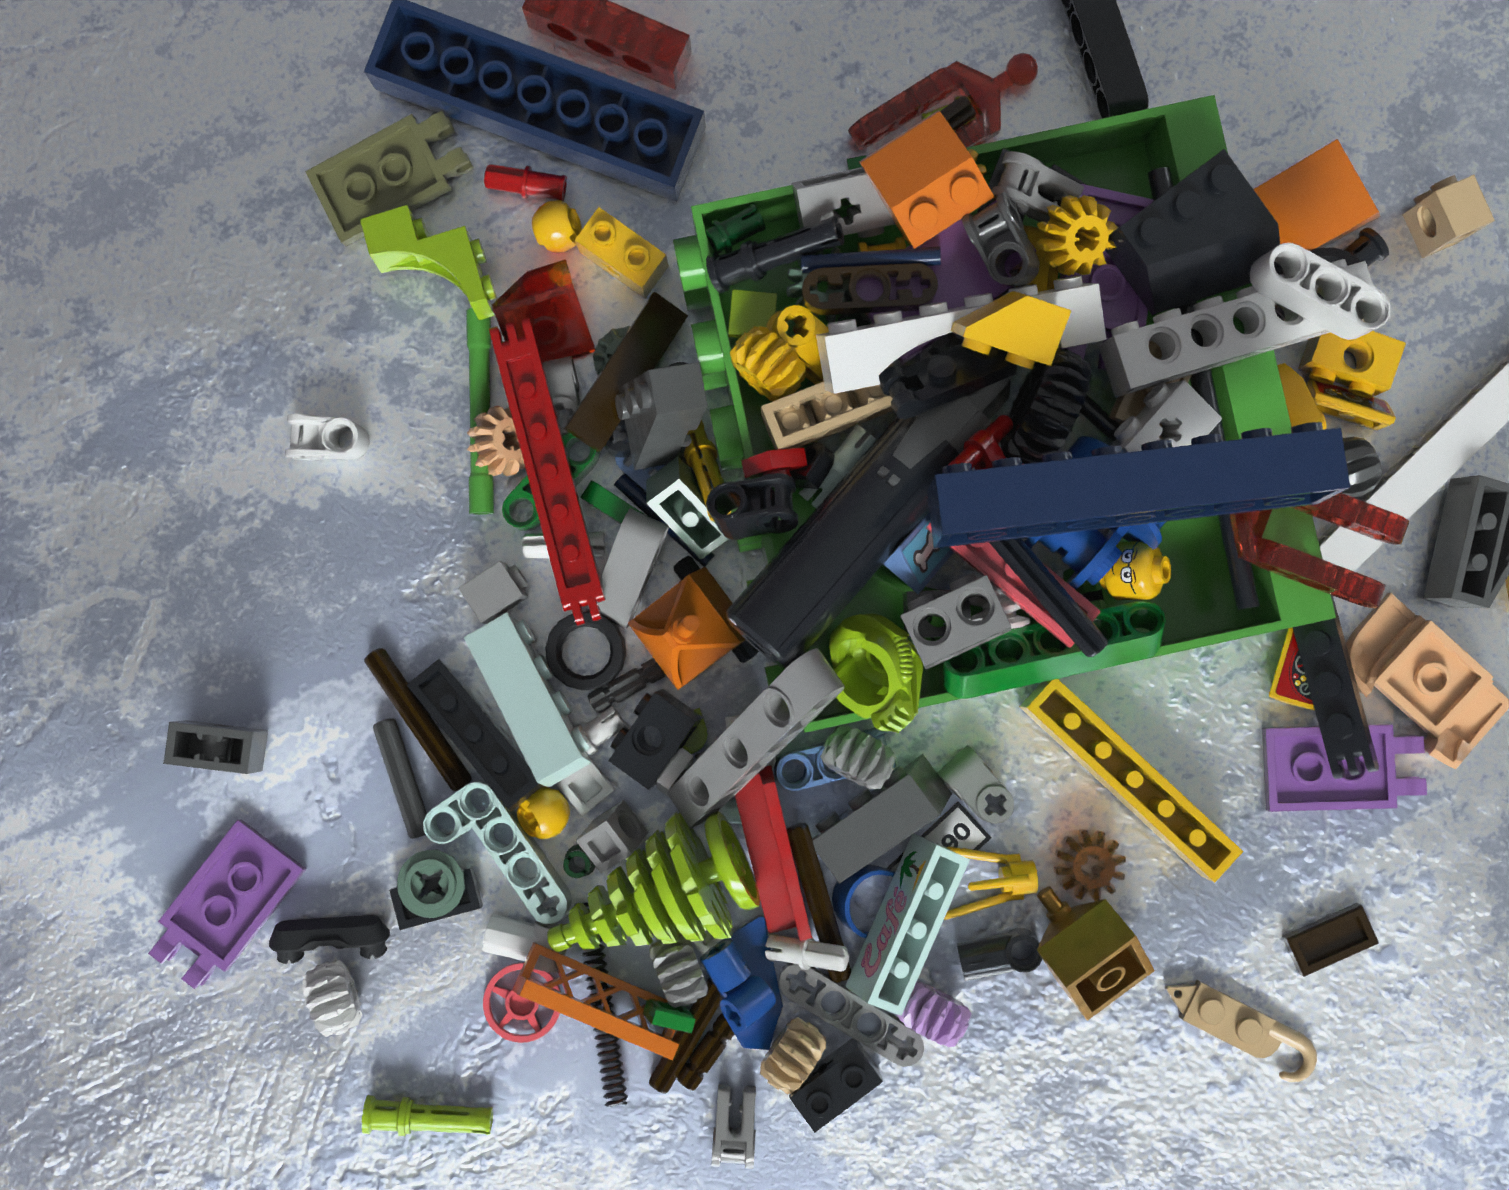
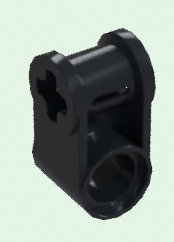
M771 473L754 479L725 482L713 488L707 496L706 506L708 512L722 534L732 540L769 533H785L795 529L798 525V514L793 510L792 495L796 491V480L787 474ZM738 508L733 513L728 514L731 510Z

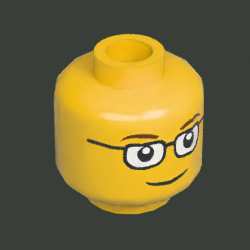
M1140 541L1119 542L1116 547L1123 553L1099 581L1101 586L1107 589L1109 594L1116 600L1154 599L1161 592L1163 584H1167L1170 580L1171 564L1169 558L1162 555L1159 547L1152 549Z

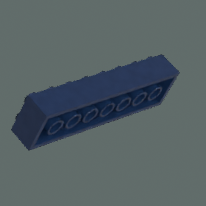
M408 0L391 1L364 70L365 75L378 91L435 112L443 111L445 116L676 202L706 128L704 110Z
M1312 422L1291 427V433L1273 435L1271 428H1260L1241 433V439L1223 441L1221 434H1209L1192 438L1191 445L1172 447L1171 440H1157L1142 444V451L1122 453L1121 446H1106L1092 450V457L1072 459V452L1064 451L1041 456L1042 462L1022 465V458L1011 457L991 462L992 468L972 470V464L970 463L948 465L942 467V474L934 476L927 490L934 548L1319 504L1350 488L1341 428L1323 430L1321 422Z

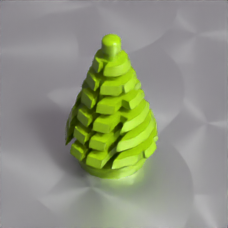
M676 811L667 819L665 833L663 831L659 832L657 829L645 841L646 852L644 849L641 851L638 848L626 859L627 876L621 866L614 869L607 876L608 891H606L603 885H597L588 893L589 910L582 902L577 903L569 911V923L559 924L548 930L547 941L552 950L562 952L571 948L572 944L577 942L583 950L600 948L598 945L600 944L599 935L607 947L627 945L625 942L627 941L626 935L632 938L635 946L651 944L653 942L652 938H654L653 935L658 940H661L663 944L677 943L680 939V933L686 940L691 942L703 941L706 938V929L715 939L732 938L733 925L731 914L725 905L728 903L719 881L723 880L731 897L742 909H755L760 906L761 900L746 854L725 816L717 811L709 815L705 821V835L712 855L709 857L694 829H690L680 812Z

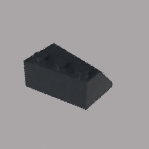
M1223 149L1109 235L1108 240H1112L1116 248L1105 249V251L1153 316L1250 284V270L1253 263L1280 245L1279 226L1226 150ZM1274 262L1277 274H1282L1283 268Z

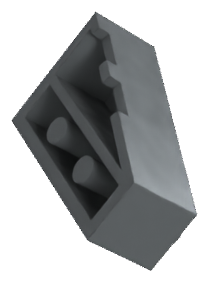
M700 362L648 370L619 387L620 394L615 397L616 411L619 419L625 420L634 470L667 465L677 456L683 460L684 455L681 447L689 446L692 441L687 433L698 428L708 407Z
M1481 475L1450 479L1423 598L1457 608H1490L1509 575V483Z
M922 754L904 768L899 766L894 769L881 789H874L872 792L869 789L862 791L848 802L850 808L838 816L834 811L816 824L815 827L818 829V832L812 839L815 851L840 884L939 817L952 792Z

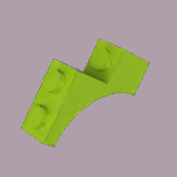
M408 205L360 219L369 255L381 273L395 270H420L433 273L453 283L467 296L479 320L495 316L490 300L497 299L496 291L490 275L483 276L480 264L487 263L486 256L479 238L472 240L465 226L429 236L423 219H415Z

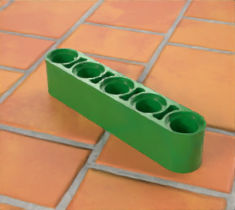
M1136 601L1100 609L1101 612L1094 619L1093 623L1108 639V644L1100 653L1090 658L1085 656L1075 643L1072 647L1068 648L1040 623L1011 629V631L944 661V686L952 696L968 699L1148 659L1154 656L1160 649L1166 622L1165 613L1161 607L1149 601ZM1136 628H1144L1150 632H1140ZM1054 647L1061 651L1052 653L1045 649ZM1005 657H1011L1016 659L1017 661L1007 663L1001 661L1000 659ZM967 667L971 668L972 671L961 673L956 671V669Z

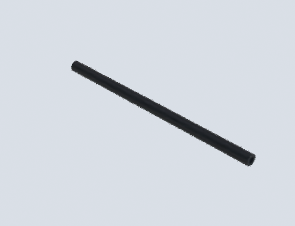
M1169 167L1157 168L1147 173L1153 200H1156L1173 187ZM1196 301L1178 308H1180L1182 315L1196 311L1194 305L1198 302ZM1191 328L1193 341L1203 347L1201 334ZM1209 369L1192 374L1190 378L1191 387L1221 416L1212 370ZM1221 420L1209 434H1221L1222 440L1226 441ZM1241 513L1218 515L1237 610L1260 606Z

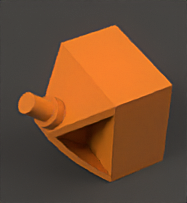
M706 567L686 576L628 622L629 626L677 690L694 680L746 640L728 622L726 611L733 603Z

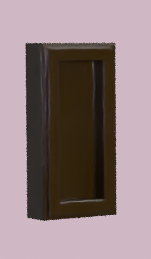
M1358 903L1282 936L1299 975L1303 977L1379 944L1363 906Z

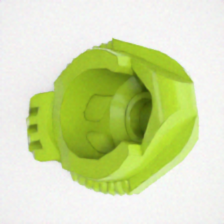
M859 614L844 619L830 635L829 648L833 670L845 686L844 690L836 698L858 716L864 719L871 718L877 730L899 733L918 714L923 663L917 654L915 646L907 639L909 636L907 632L882 615Z

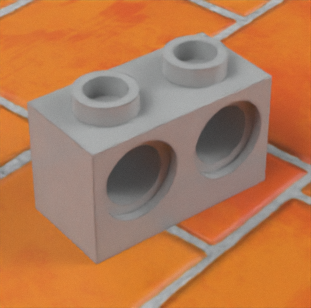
M975 573L966 575L949 584L951 592L934 599L932 593H929L907 604L909 611L900 616L926 669L1011 631V624L987 575L977 579ZM981 597L987 601L990 610L984 619L971 621L963 615L962 607L969 598ZM928 617H939L946 623V632L937 641L925 640L920 634V626Z

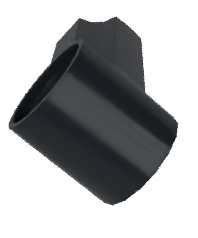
M1015 928L1006 934L956 943L965 981L1013 971L1030 972L1035 970L1042 961V957L1037 951L1040 942L1036 935L1025 928ZM1021 940H1026L1033 944L1032 953L1025 959H1017L1011 955L1013 945Z

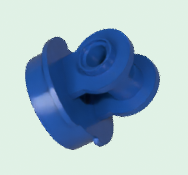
M1081 436L1069 448L1068 452H1072V459L1092 457V450L1109 445L1092 437ZM1166 522L1109 528L1110 531L1106 536L1098 530L1028 537L1023 541L1030 549L1039 541L1052 553L1057 551L1062 556L1061 560L1075 571L1067 583L1076 590L1086 580L1094 586L1112 568L1123 553L1116 547L1121 538L1128 542L1140 541L1152 549H1156L1162 542L1160 529Z

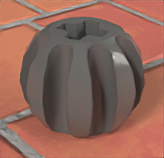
M1343 438L1350 488L1336 496L1347 499L1364 496L1374 490L1381 481L1382 467L1374 447L1364 438Z

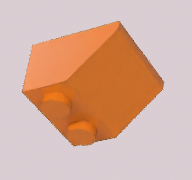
M939 110L859 161L902 236L914 249L995 197L973 157Z

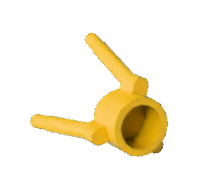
M947 847L969 859L1005 864V867H999L998 878L968 884V889L971 891L1000 888L1005 893L948 910L944 920L966 915L1004 902L1024 900V894H1034L1038 891V875L1033 860L1021 861L1019 853L1005 855L966 848Z

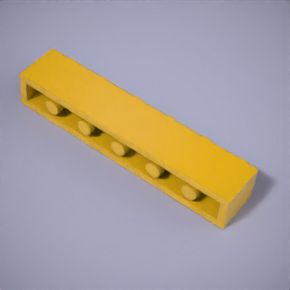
M1059 679L1041 682L1019 706L1201 877L1215 883L1244 852Z

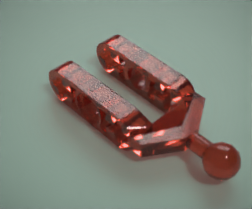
M1016 54L1008 61L1006 70L993 79L956 61L948 67L938 69L856 121L849 128L848 133L859 150H863L959 90L962 96L970 99L976 111V119L954 132L966 148L985 144L988 140L998 135L1001 129L1000 93L1012 85L1022 87L1032 83L1038 74L1036 59L1030 54Z
M1339 493L1319 504L1291 507L1372 539L1395 545L1402 543L1409 525V520L1403 516L1343 493ZM1272 509L1229 515L1238 558L1348 602L1368 608H1378L1386 587L1385 584L1286 545L1262 538Z

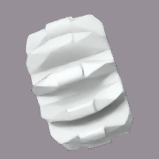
M337 960L331 963L325 962L307 971L302 981L304 986L303 994L306 998V1006L310 1012V1019L314 1021L315 1028L327 1037L333 1034H342L349 1031V1028L359 1025L362 1017L361 1002L349 968L343 962Z

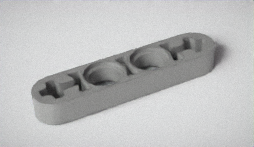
M786 963L779 974L780 989L789 1000L902 1067L912 1066L922 1058L924 1043L920 1034L905 1026L896 1016L884 1009L866 1003L846 988L845 985L840 982L835 983L830 979V976L815 967L804 970L799 967V964ZM800 970L804 971L805 981L814 988H816L817 980L824 982L816 991L813 1003L807 1000L811 996V992L806 988L798 986L795 991L790 989L791 982L787 978L789 973L797 975ZM830 991L840 992L845 998L844 1008L837 1013L826 1012L821 1005L823 996ZM865 1013H874L881 1020L879 1030L872 1035H865L857 1028L858 1019ZM890 1023L895 1025L891 1029L893 1036L903 1041L907 1036L912 1037L911 1043L915 1048L912 1053L905 1050L902 1055L897 1054V1045L888 1038H886L884 1046L879 1044L886 1036Z

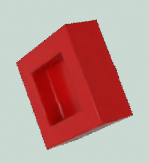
M804 448L768 450L741 460L745 478L762 477L771 473L790 475V471L807 466Z

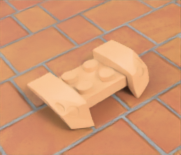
M1387 593L1352 632L1346 642L1359 692L1367 697L1375 686L1428 734L1424 739L1425 751L1454 769L1463 762L1479 741L1509 709V699L1492 684L1494 682L1491 680L1493 676L1434 622L1425 620L1420 615H1415L1392 593Z

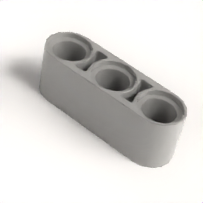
M631 508L620 526L600 578L606 601L598 602L602 616L626 629L629 627L628 622L633 619L669 529L667 524Z

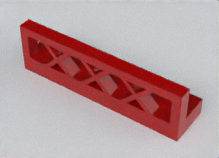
M765 766L735 795L759 890L768 933L771 934L797 927L799 940L803 941L811 939L812 935L772 766Z

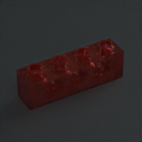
M525 0L522 6L529 28L675 90L692 54L689 34L609 0Z

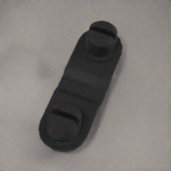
M376 915L285 920L275 925L269 940V947L277 952V960L283 964H287L289 960L292 964L297 963L303 958L304 951L314 950L318 946H333L337 949L360 948V955L362 957L370 959L373 954L374 958L377 959L387 951L385 941L390 936V930Z

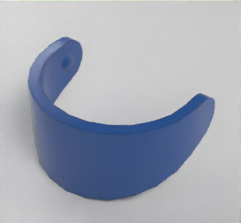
M868 864L840 884L836 881L832 893V904L835 914L841 923L860 937L866 939L869 932L858 929L852 922L850 915L851 897L858 885L865 879L875 875L893 877L896 871Z

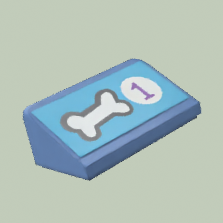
M929 512L884 563L887 568L917 594L923 590L954 553L949 547L934 548L932 533L926 529L931 522Z

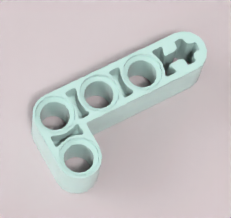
M478 780L464 786L426 814L423 821L424 832L432 842L437 844L449 843L470 829H473L524 905L538 922L553 924L558 922L567 913L572 903L568 887L535 839L522 829L515 810L510 812L485 780ZM475 788L483 789L488 793L490 804L486 810L476 809L472 805L471 794ZM441 812H446L454 818L455 829L451 834L441 832L437 826V818ZM498 823L508 824L512 828L513 840L510 844H502L496 840L494 829ZM527 857L536 863V877L525 878L519 873L517 864L520 858ZM545 877L548 882L542 887V890L539 888L533 893L530 888L536 886ZM545 894L549 898L555 895L559 898L560 902L556 905V910L553 907L548 909L543 907L542 903L546 899Z

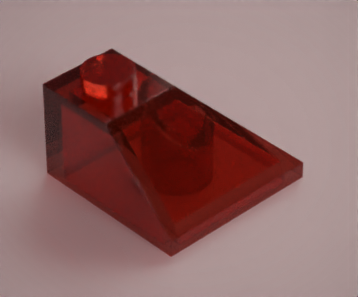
M566 259L527 271L492 304L493 312L505 341L509 340L505 324L514 322L518 337H523L525 333L522 329V319L530 317L542 362L569 356L577 358L596 350Z

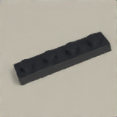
M440 659L407 684L412 693L510 812L543 786L537 783L530 767Z

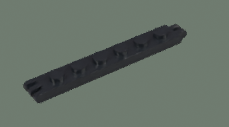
M1326 572L1336 618L1293 627L1330 769L1334 779H1340L1345 777L1342 760H1346L1348 770L1352 776L1362 774L1359 759L1361 756H1363L1369 773L1379 771V763Z

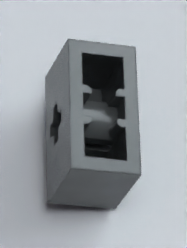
M189 720L171 721L168 726L163 764L242 774L263 771L268 730Z

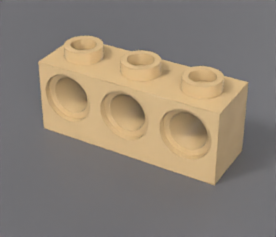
M891 363L887 368L894 366V364ZM821 382L761 406V416L774 449L778 450L801 448L894 410L891 406L892 397L885 395L879 385L834 394L826 391L824 382Z

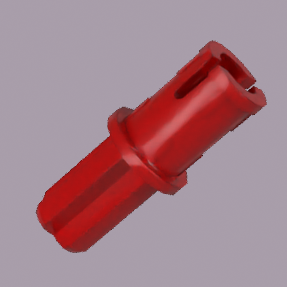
M490 164L487 165L485 170L484 184L488 189L521 194L522 199H527L530 195L564 201L567 189V176L532 171L531 166L519 169Z

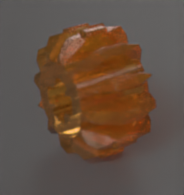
M1080 829L1078 833L1079 843L1072 837L1066 836L1064 842L1070 848L1067 853L1060 849L1055 851V856L1065 860V863L1053 868L1055 874L1066 875L1060 883L1061 887L1065 890L1075 887L1074 896L1080 900L1086 896L1088 891L1094 901L1100 900L1101 887L1110 894L1115 893V886L1110 880L1112 877L1117 880H1124L1125 878L1124 873L1115 869V866L1126 862L1125 856L1113 855L1118 849L1119 843L1113 839L1105 843V833L1099 830L1091 838L1087 830ZM1088 856L1098 861L1097 865L1091 867V874L1081 868V865L1088 863Z

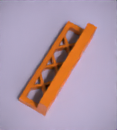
M533 942L512 989L516 994L673 1060L679 1044L672 1040L676 1030L664 1027L662 1034L650 1030L643 1015L645 1004L640 1006L637 997L644 1000L651 998L668 1002L667 999ZM539 955L555 962L560 977L544 984L530 979ZM562 964L575 971L565 974ZM586 974L592 977L597 993L580 1000L573 997L568 981ZM600 981L612 985V987L603 990ZM562 984L565 993L558 991L553 987ZM623 990L629 993L634 1009L617 1016L611 1013L606 997ZM600 1000L603 1009L591 1005V1003ZM637 1016L640 1025L631 1022L628 1019Z

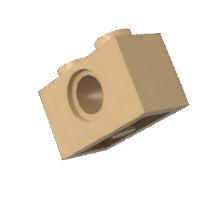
M1453 175L1435 183L1430 187L1431 190L1414 198L1413 200L1416 205L1402 214L1422 258L1460 243L1495 221L1475 175L1457 181L1456 176Z

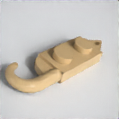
M1196 980L1195 984L1165 986V990L1180 1011L1179 1018L1256 1058L1271 1056L1278 1050L1282 1042L1300 1051L1303 1057L1300 1069L1291 1073L1282 1071L1279 1073L1280 1079L1288 1082H1300L1308 1078L1315 1070L1317 1052L1312 1042L1304 1034L1199 980ZM1176 990H1179L1178 996H1174Z

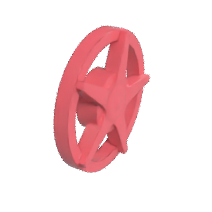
M524 962L508 965L498 971L488 983L483 997L484 1015L490 1027L502 1038L518 1043L530 1042L541 1038L552 1029L560 1015L559 1012L554 1011L550 1021L541 1029L535 1014L539 1004L519 996L513 990L495 985L507 973L521 970ZM533 969V972L541 975L547 982L555 979L550 972ZM559 985L553 987L554 989L560 991ZM492 991L506 999L505 1007L507 1014L499 1024L491 1011L490 999ZM513 1018L528 1020L535 1032L519 1035L511 1033L503 1027Z

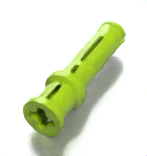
M367 1095L362 1114L363 1134H371L372 1130L397 1131L399 1136H406L414 1130L491 1135L493 1124V1107L477 1108L415 1104V1101L410 1099V1097H403L401 1101L376 1100L375 1095Z

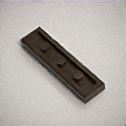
M653 292L564 429L597 452L602 451L621 421L615 405V397L620 394L619 387L656 367L689 315L657 292Z

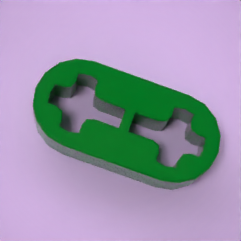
M593 480L590 481L580 496L584 501L620 525L630 508L642 513Z

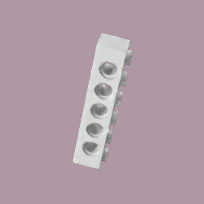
M1345 259L1331 262L1335 266L1374 286L1366 261L1347 266ZM1315 284V291L1324 298L1322 289ZM1253 286L1238 291L1236 293L1238 299L1223 302L1222 296H1217L1194 305L1196 311L1182 315L1180 308L1156 315L1153 317L1154 324L1140 328L1138 321H1133L1115 327L1111 330L1112 337L1099 345V350L1116 398L1156 386L1162 382L1166 383L1330 332L1260 294ZM1275 304L1284 311L1285 321L1277 316ZM1356 306V314L1364 322L1363 313ZM1233 316L1242 321L1244 334L1235 328ZM1191 328L1201 334L1203 347L1193 341ZM1149 341L1155 342L1160 347L1162 352L1161 360L1155 358L1150 353Z

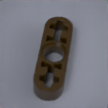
M919 263L819 268L810 272L804 279L802 299L805 306L811 312L818 315L877 313L898 310L917 311L919 306L933 302L938 289V280L931 268ZM889 277H897L895 287L909 285L911 277H919L920 284L928 285L929 287L923 289L922 295L919 298L913 297V293L909 289H899L896 292L897 300H889L891 291ZM874 278L881 283L883 293L877 300L865 301L858 296L856 286L862 279ZM842 279H850L848 289L850 302H842L844 292L829 294L827 302H819L817 294H810V291L817 289L818 282L825 281L827 282L828 289L837 290L843 289Z

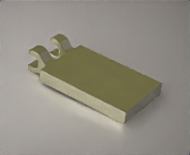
M443 111L433 114L421 123H418L415 116L410 114L305 171L343 245L347 247L365 237L360 219L404 205H408L412 212L451 191L452 188L447 180L448 178L461 176L474 169L467 153H464L461 147L451 150L439 159L436 158L429 143L445 140L456 133L448 117L446 118Z

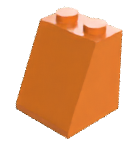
M1338 139L1254 188L1256 194L1278 223L1280 244L1294 243L1308 251L1324 248L1381 217Z

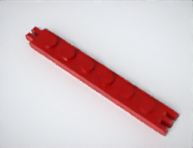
M530 317L522 319V329L525 333L523 337H518L514 322L505 324L509 340L504 342L502 341V335L498 326L489 328L564 612L572 610L577 626L585 624L583 606H589L593 621L600 620L602 616L598 602L606 601L532 321Z

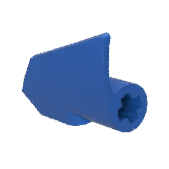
M763 916L756 917L734 931L732 938H725L700 957V961L723 998L720 1001L721 1011L741 1046L746 1049L769 1050L783 1004L774 962L768 960L765 951H771V948L766 947L768 932Z

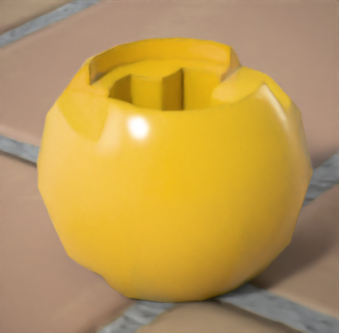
M561 200L547 201L537 209L532 217V229L539 245L545 246L547 250L553 253L567 252L576 246L575 238L581 232L582 225L575 208H570L567 203Z
M546 786L538 789L520 804L517 809V818L522 829L529 836L541 840L560 834L566 827L570 817V808L565 797L558 790Z

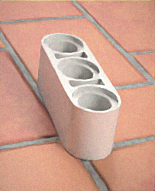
M1282 243L1258 258L1251 266L1250 281L1255 290L1340 338L1347 340L1357 339L1385 325L1390 318V301L1382 291L1297 244ZM1274 262L1283 268L1284 278L1277 274ZM1315 284L1322 289L1324 300L1317 295ZM1356 306L1362 311L1364 322L1358 318Z

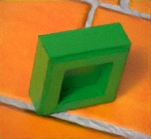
M651 998L646 1000L643 1015L652 1025L692 1034L696 1019L685 1006L674 1008L668 1002Z

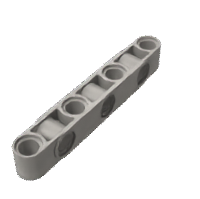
M818 648L806 652L786 667L667 792L690 829L706 821L709 815L719 811L844 690V684Z

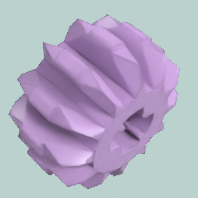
M916 982L902 1016H897L905 1026L913 1029L928 1040L935 1041L939 1045L955 1047L960 1038H963L969 1026L968 1022L971 1012L962 1002L942 992L940 989H936L929 984Z

